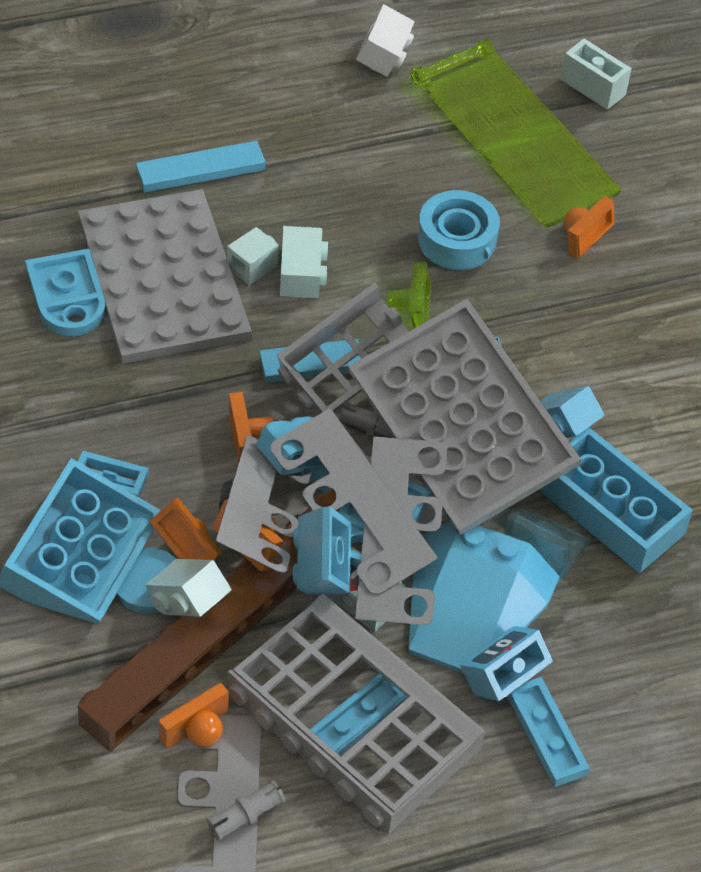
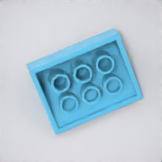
M71 458L0 573V587L27 603L99 624L154 530L149 520L161 510Z

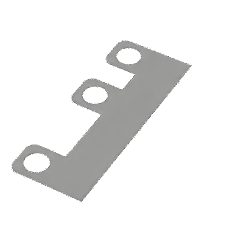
M331 408L272 442L271 451L283 468L292 470L317 455L329 471L328 475L307 486L303 491V496L313 511L321 508V506L314 502L313 494L315 490L321 486L333 488L336 492V500L328 507L337 510L351 502L382 546V551L357 566L358 576L371 593L380 594L438 559ZM288 440L299 441L304 448L302 456L296 460L285 459L281 454L282 444ZM377 562L386 564L391 572L388 581L383 584L372 583L367 577V570L370 565Z
M247 435L216 541L276 571L286 572L290 561L289 553L259 538V534L263 524L288 537H293L294 530L298 527V520L293 515L268 503L277 470L256 446L258 439ZM304 469L305 474L303 476H295L293 474L286 476L300 483L307 484L312 470ZM273 513L284 515L290 520L291 528H279L272 522L271 515ZM263 548L276 550L282 556L283 562L281 564L270 563L262 556L261 550Z
M374 437L371 458L372 467L418 531H437L441 526L442 501L436 497L407 495L409 473L425 475L443 474L446 470L447 446L443 442ZM427 447L436 449L440 454L439 464L433 468L421 466L417 456L422 449ZM420 503L430 504L435 509L436 515L434 520L428 524L417 523L412 516L414 507ZM366 524L364 526L361 563L383 550ZM374 563L367 570V577L374 584H383L390 578V569L384 563ZM359 577L355 619L426 625L433 619L435 596L428 589L399 587V582L380 594H373ZM412 595H419L427 602V610L420 617H411L404 610L405 600Z
M221 715L219 718L223 724V733L215 745L207 748L197 747L189 741L188 736L181 740L186 748L218 749L217 772H182L179 776L178 801L184 806L216 807V815L235 804L237 797L241 795L247 797L259 789L261 726L254 716ZM193 778H202L208 782L210 791L203 799H192L185 792L187 782ZM257 822L250 826L246 823L224 836L220 841L214 837L213 867L179 866L174 872H256Z

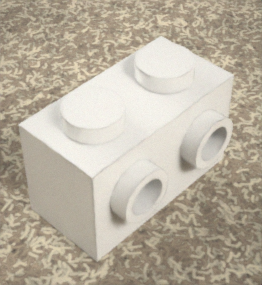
M383 4L369 27L356 60L388 77L393 67L400 68L407 55L404 51L408 49L414 38V35L410 32L415 21Z

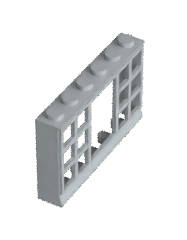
M374 282L277 354L280 368L277 371L288 386L293 383L300 390L298 397L309 411L314 408L318 414H321L331 408L334 412L362 391L358 384L352 387L339 369L357 356L361 359L366 357L365 350L383 336L390 343L409 331L402 324L398 311L393 306L389 308L381 299L379 287ZM365 313L378 331L358 344L345 327ZM339 332L352 347V350L335 363H332L319 346ZM313 351L327 369L307 383L294 365ZM333 375L346 390V393L326 406L313 389ZM359 447V449L362 451V453L364 454V456L367 458V460H368V461L370 462V464H371L372 455H371L370 457H368V456L364 453V451ZM415 474V475L417 476V478H418V479L421 481V483L423 484L422 487L428 489V488L426 487V485L424 484V482L422 481V479L420 478V476H419L418 474Z
M323 593L233 670L230 669L228 671L227 690L233 702L238 706L244 705L254 714L256 721L261 727L266 730L271 729L281 738V742L288 751L293 754L298 753L307 761L309 768L315 775L320 778L325 777L335 786L337 793L342 799L347 802L352 801L362 810L369 823L375 827L380 826L388 834L482 748L485 730ZM319 623L329 629L313 644H310L303 638L305 634ZM335 636L354 651L338 666L318 651ZM296 643L304 651L288 665H285L278 657ZM310 657L314 658L329 671L313 687H310L293 672ZM363 658L408 698L340 757L300 722L294 714L358 659ZM270 664L279 671L263 686L258 685L253 680L255 676ZM285 678L290 680L304 693L287 709L269 694ZM414 704L418 705L434 719L418 735L398 719ZM390 725L410 741L393 758L373 741ZM441 726L461 742L445 758L424 742ZM364 748L369 749L385 763L368 780L348 764ZM416 748L436 764L420 780H417L400 765ZM392 770L412 787L395 803L391 802L374 787Z

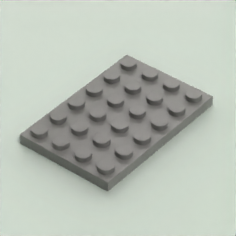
M203 189L78 211L79 223L98 275L105 299L106 313L122 364L252 340V330Z
M468 299L349 366L350 374L393 438L443 442L447 446L445 472L441 475H418L432 496L442 501V511L459 536L581 465L579 455ZM427 447L418 453L417 460L421 466L433 468L439 464L440 454L436 449Z

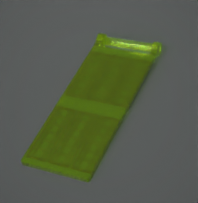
M488 38L478 41L474 47L426 67L418 66L411 69L410 76L414 84L424 89L545 227L548 228L563 221L567 211L576 206L590 209L603 196L614 198L620 195L621 187L498 55ZM478 57L486 58L432 82L429 79Z

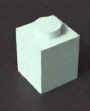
M255 227L228 245L227 261L231 271L250 286L278 267L279 245L273 237L266 235Z

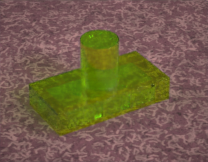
M426 262L413 263L411 289L388 291L389 308L393 306L395 309H409L413 329L429 321L432 283Z

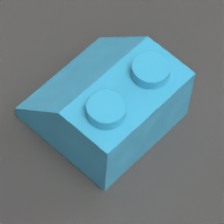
M321 507L299 516L298 527L295 528L293 536L295 548L298 549V563H295L293 566V580L295 585H297V589L307 595H321L322 593L324 595L350 594L351 522L331 507Z

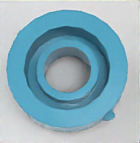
M462 190L445 191L434 195L422 206L419 216L418 243L424 256L434 264L453 271L470 270L488 261L495 251L500 228V217L495 207L478 194Z

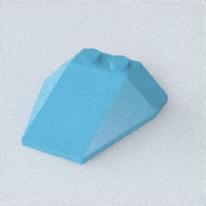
M451 523L441 524L440 528L434 532L425 531L423 538L438 559L413 573L412 588L428 589L434 593L433 619L429 624H410L408 653L464 674L460 666L462 662L511 627L527 628L547 608L560 576L531 544L478 525L461 536L458 535ZM412 595L410 616L420 617L427 610V602L419 595Z

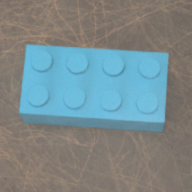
M588 427L569 441L581 458V465L542 487L539 491L632 568L641 573L686 534L693 510Z

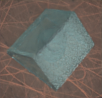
M530 508L510 512L504 532L505 535L531 544L562 580H564L589 542V539Z

